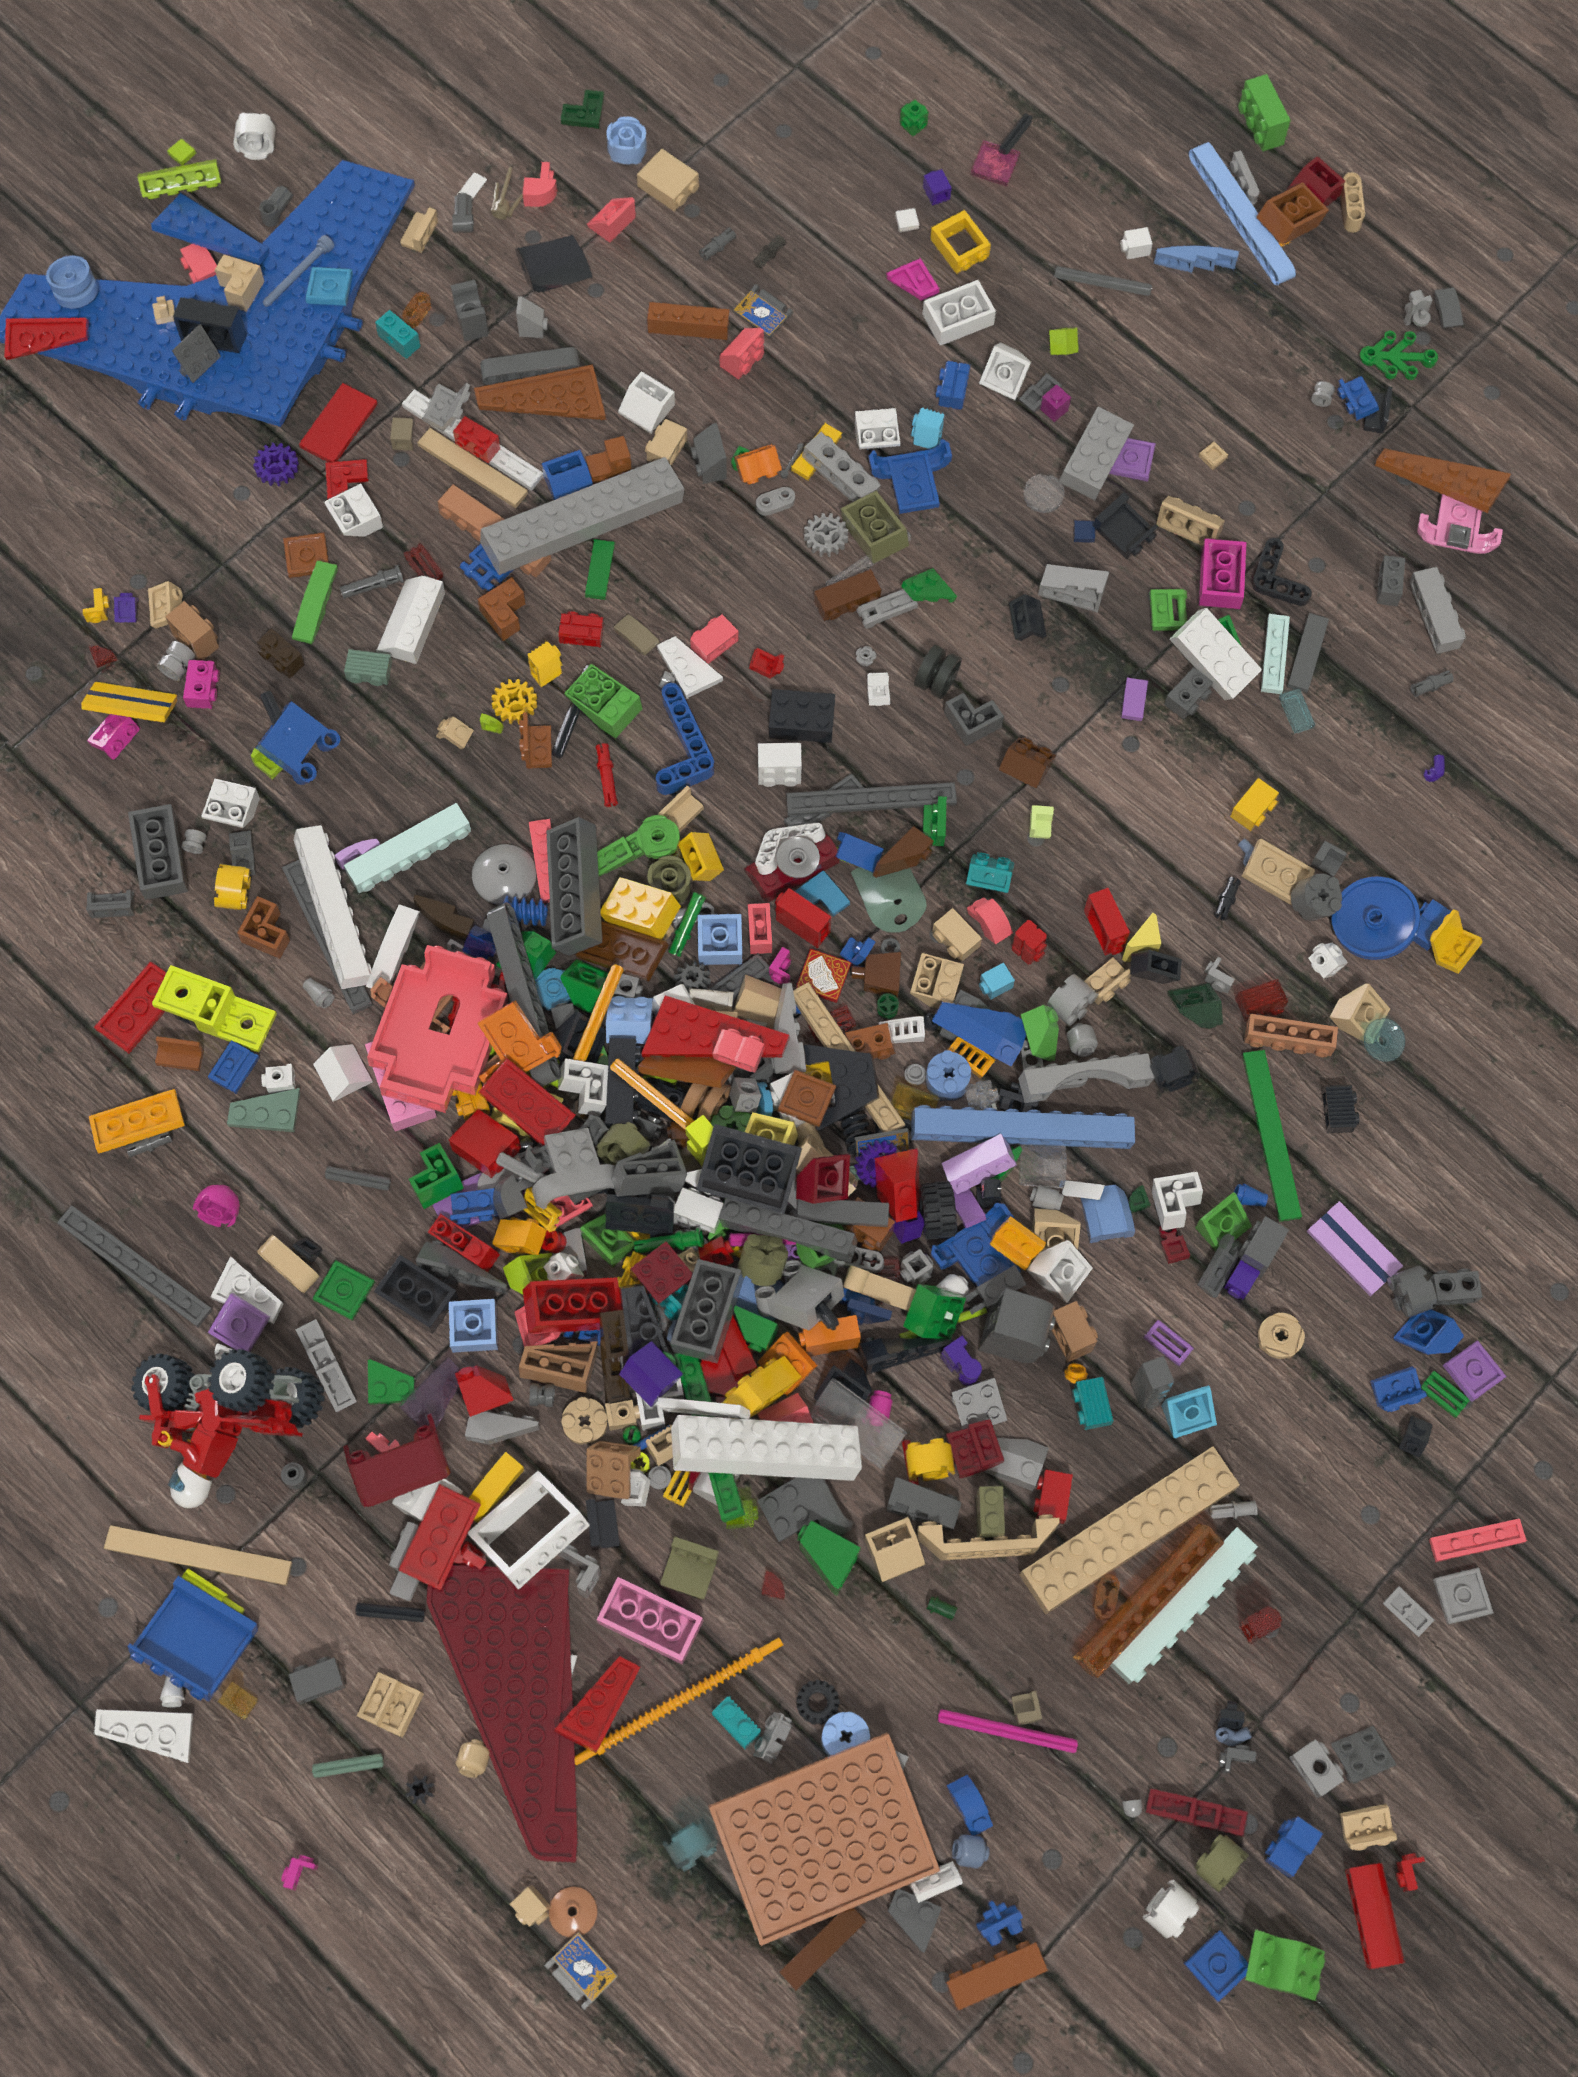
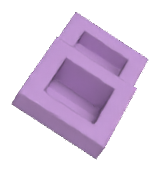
M377 839L355 843L334 855L337 864L343 870L344 864L374 849L380 843Z

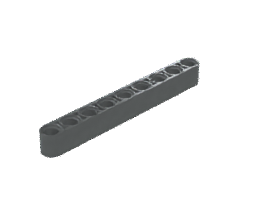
M506 902L488 911L487 919L510 1001L516 1000L538 1036L542 1037L549 1033L515 911ZM555 1056L530 1070L532 1079L541 1087L561 1078Z

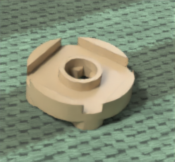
M1276 1313L1267 1317L1258 1330L1261 1350L1273 1358H1291L1301 1349L1304 1343L1305 1334L1299 1321L1287 1313ZM1280 1330L1284 1331V1336L1287 1337V1340L1279 1341L1275 1333H1279Z
M581 1397L571 1402L565 1408L561 1423L565 1435L572 1442L584 1445L595 1443L603 1437L607 1430L608 1418L604 1407L594 1399ZM589 1416L591 1424L589 1426H580V1417Z

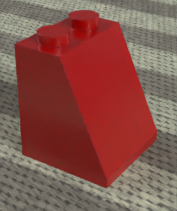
M917 1148L875 1158L878 1199L881 1203H889V1214L895 1222L917 1218L920 1189Z

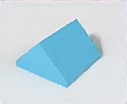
M1209 1385L1167 1398L1161 1405L1173 1438L1217 1425Z

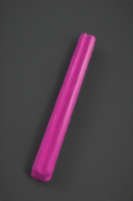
M943 1709L939 1711L938 1715L939 1723L1075 1753L1077 1751L1078 1741L1075 1739Z

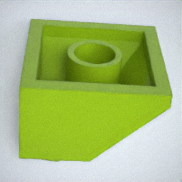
M552 1253L518 1256L504 1266L503 1270L510 1288L523 1294V1289L530 1281H549L547 1278L548 1273L544 1266L553 1256Z

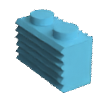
M924 407L921 408L919 414H915L912 423L911 436L914 437L913 444L928 449L938 446L942 437L944 414L936 413V411L932 412V410L924 409Z

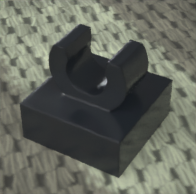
M1227 1701V1707L1225 1706V1709L1220 1710L1217 1718V1728L1226 1727L1236 1731L1242 1729L1245 1721V1712L1237 1711V1702Z

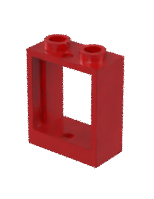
M1105 888L1088 895L1084 913L1106 956L1108 954L1116 955L1124 950L1130 931L1109 888Z

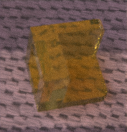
M231 1682L218 1702L245 1720L257 1704L258 1699L234 1682Z

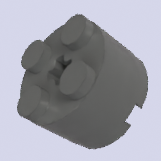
M1316 874L1300 880L1291 892L1293 909L1296 912L1298 911L1302 915L1301 918L1307 921H1315L1333 915L1342 907V893L1338 879L1327 874Z
M1419 1265L1387 1278L1389 1288L1393 1291L1395 1297L1392 1299L1393 1305L1397 1311L1402 1310L1406 1317H1412L1436 1307L1434 1304L1437 1303V1296L1431 1280L1426 1281L1424 1275L1427 1272Z

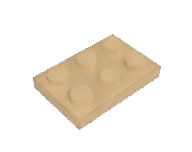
M1259 839L1241 877L1292 905L1291 892L1293 888L1296 887L1300 880L1313 876L1315 869L1265 840Z

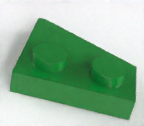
M933 568L904 580L901 585L913 601L927 600L938 602L939 599H948L949 603H953L957 598V595Z
M368 1360L369 1405L415 1402L414 1377L374 1360Z

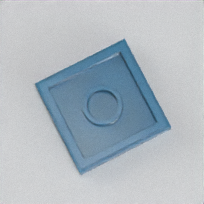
M312 267L306 303L347 306L353 276L352 269Z

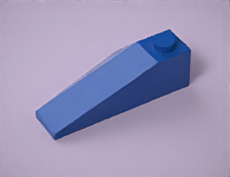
M942 1001L932 1019V1022L1009 1066L1013 1065L1026 1037L1022 1019L1010 1012H998Z

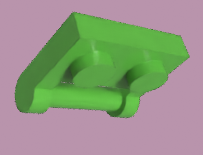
M1150 590L1152 631L1179 630L1187 622L1186 590ZM1172 599L1177 600L1179 621H1174Z

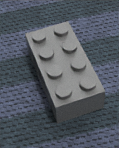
M1097 407L1059 482L1096 500L1134 424Z

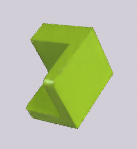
M1077 328L1049 330L1051 355H1068L1078 352Z

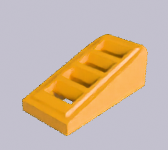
M957 1037L948 1050L955 1052L961 1042L965 1046L958 1054L962 1056L968 1048L972 1050L966 1057V1060L971 1067V1072L981 1079L995 1062V1059L962 1038ZM976 1053L978 1058L972 1064L969 1061ZM983 1059L986 1062L980 1069L977 1068L976 1066Z

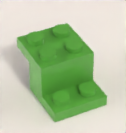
M1255 1930L1245 1980L1272 1990L1295 1994L1316 2001V1996L1320 1990L1321 1969L1325 1963V1951L1303 1942L1275 1937Z

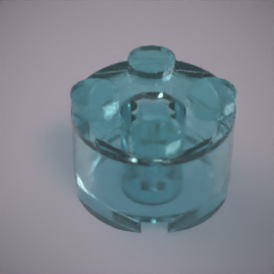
M704 1817L699 1818L700 1824L696 1825L694 1821L671 1836V1843H668L667 1840L662 1843L677 1869L682 1868L685 1872L696 1865L695 1859L703 1855L704 1858H707L717 1851L716 1845L719 1842Z

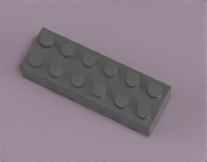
M580 817L546 831L552 949L569 956L602 943L596 825Z

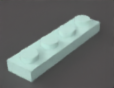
M1268 615L1261 692L1282 694L1290 616Z

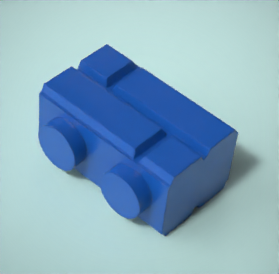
M947 361L946 367L941 368L939 380H942V386L938 385L936 397L939 398V406L959 410L963 408L970 372L969 364Z

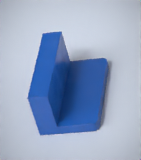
M839 832L837 840L841 841L836 858L874 872L884 849L849 834Z

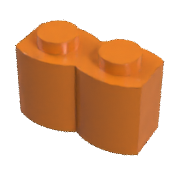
M773 444L734 457L740 480L747 482V484L756 483L759 481L758 478L765 475L766 478L778 475V471L782 470L776 447Z

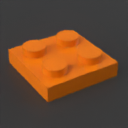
M786 1332L757 1363L764 1369L763 1366L773 1358L776 1361L783 1356L788 1359L801 1376L784 1393L786 1396H789L817 1367V1364L791 1334Z

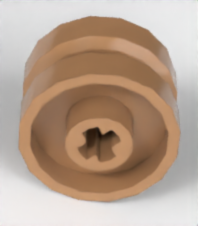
M693 1083L682 1103L681 1110L692 1119L696 1116L698 1119L704 1115L711 1123L712 1117L716 1116L720 1108L725 1106L731 1086L724 1083L721 1088Z

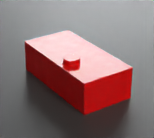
M617 1277L530 1281L523 1289L528 1334L600 1330V1313L622 1310Z

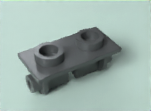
M638 1110V1123H634L636 1127L638 1125L642 1126L639 1133L651 1140H658L661 1135V1131H658V1129L665 1127V1124L660 1123L661 1119L652 1115L645 1117L641 1115V1111Z

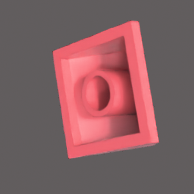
M633 197L612 199L587 223V226L610 243L636 218L635 200Z

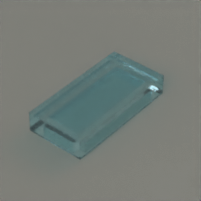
M1300 689L1280 694L1279 699L1294 734L1315 727L1314 720Z

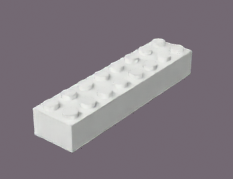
M678 1415L671 1427L673 1467L677 1471L854 1481L862 1469L858 1426Z

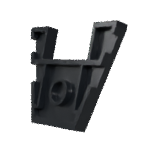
M804 1045L807 1065L829 1062L832 1083L836 1085L834 1092L836 1107L827 1108L820 1127H817L818 1131L826 1129L829 1125L837 1123L847 1115L862 1109L880 1098L873 1054Z

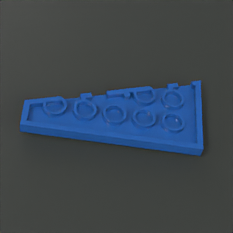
M182 193L151 223L152 231L256 265H260L269 255V249Z

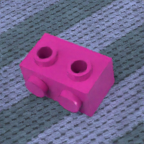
M188 661L183 695L187 707L212 709L213 701L217 700L215 685L220 680V671L217 670L214 661Z

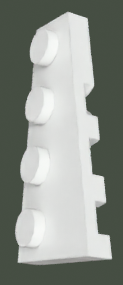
M98 1709L96 1710L94 1734L189 1763L194 1713Z

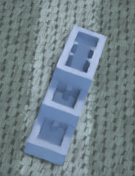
M1208 246L1159 248L1156 252L1154 264L1190 273L1193 272L1194 267L1213 271L1215 265L1235 269L1239 251Z

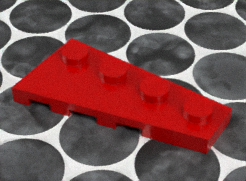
M619 1656L600 1677L598 1682L584 1695L582 1700L568 1713L566 1718L554 1729V1732L597 1753L640 1666Z

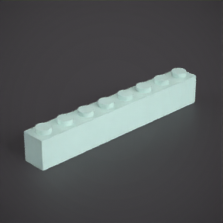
M1237 1527L1118 1653L1109 1665L1128 1684L1133 1680L1138 1683L1147 1673L1144 1668L1149 1663L1154 1666L1162 1657L1159 1652L1165 1646L1170 1649L1178 1640L1175 1635L1181 1629L1185 1632L1194 1623L1191 1618L1196 1613L1201 1615L1210 1606L1207 1601L1212 1596L1217 1598L1226 1589L1222 1585L1227 1579L1232 1582L1240 1574L1241 1571L1238 1568L1244 1562L1248 1565L1255 1558L1256 1554L1254 1551L1258 1546Z

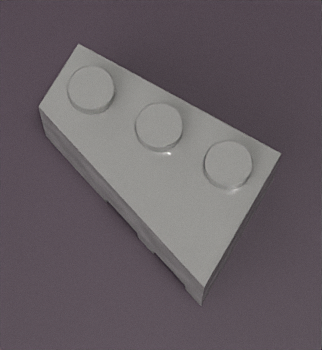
M1047 564L1038 595L1098 613L1109 572Z

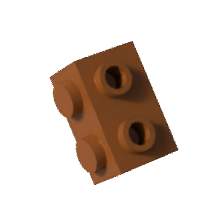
M888 1023L845 1033L846 1038L856 1052L873 1054L874 1059L878 1058L880 1060L890 1058L891 1055L896 1054L892 1031Z

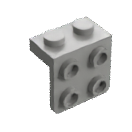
M438 383L422 420L441 431H444L448 426L452 427L455 420H458L463 412L461 408L463 402L466 403L471 392L468 391L470 384L466 383L455 393Z

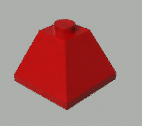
M477 1365L465 1367L455 1373L470 1417L514 1401L506 1377Z

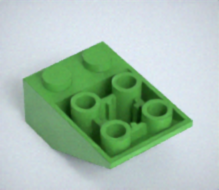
M593 664L564 693L599 728L615 739L642 710L640 696Z

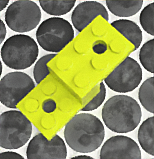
M170 965L152 1002L153 1007L194 1021L201 1032L229 1042L232 1040L258 1053L277 1015L274 1010L236 997L229 986ZM180 989L188 990V994L184 998L176 996ZM245 1020L253 1021V1025L249 1029H243L241 1025Z

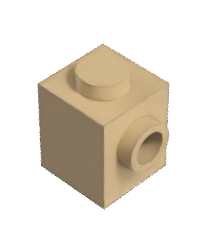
M533 1885L527 1887L510 1904L517 1912L515 1914L517 1919L523 1925L528 1924L529 1926L535 1923L539 1926L549 1917L547 1911L552 1908Z

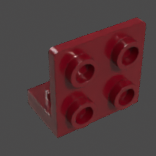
M664 1242L630 1268V1277L635 1283L639 1280L658 1304L689 1282L693 1275L667 1242Z

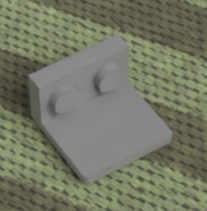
M568 1545L558 1555L583 1569L578 1575L576 1583H578L577 1589L579 1594L588 1599L601 1576V1570L597 1564L598 1561L588 1555L585 1557L580 1556L576 1548Z

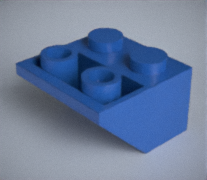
M580 450L542 463L543 477L554 500L593 485L588 466Z

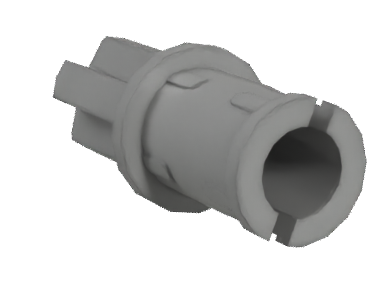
M1233 1500L1227 1504L1211 1505L1210 1515L1212 1519L1229 1517L1237 1519L1239 1516L1257 1515V1504L1255 1500L1237 1503Z

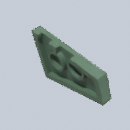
M296 1088L230 1103L227 1125L228 1127L295 1132L301 1090Z

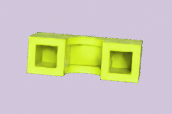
M704 1115L685 1128L686 1136L690 1139L687 1141V1149L702 1167L713 1131V1126Z

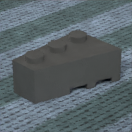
M672 1140L668 1142V1145L660 1148L656 1146L645 1154L638 1153L617 1161L611 1180L617 1197L679 1192L682 1190L687 1172L676 1142Z

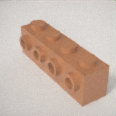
M1250 1014L1246 1022L1244 1043H1248L1252 1047L1267 1046L1276 1051L1287 1049L1293 1050L1297 1054L1313 1053L1318 1057H1328L1336 1049L1338 1027Z

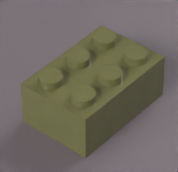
M877 491L841 508L842 519L846 523V529H848V532L873 564L909 546L907 529Z

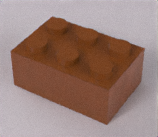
M1301 183L1267 200L1256 218L1272 233L1277 241L1284 245L1318 227L1329 209L1304 183Z

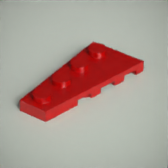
M87 318L6 319L4 358L11 360L87 341L89 321Z

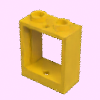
M965 210L931 228V241L956 274L962 270H968L977 262L986 260L990 254L991 244ZM966 229L978 246L958 256L946 239Z

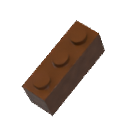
M871 569L814 591V603L823 621L835 620L844 613L855 612L859 606L881 598V588Z

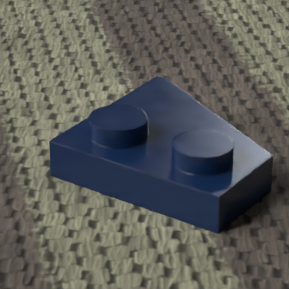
M850 1298L846 1317L856 1315L858 1325H863V1323L873 1324L890 1321L892 1311Z

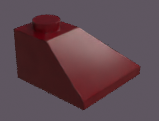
M842 1154L813 1158L797 1176L796 1199L812 1204L848 1199L850 1155Z

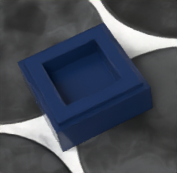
M1074 521V542H1095V528L1092 526L1094 521Z

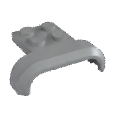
M588 1128L544 1136V1143L554 1173L541 1178L534 1184L532 1193L536 1206L546 1209L548 1203L558 1197L605 1188L615 1189L611 1178L616 1166L599 1164Z

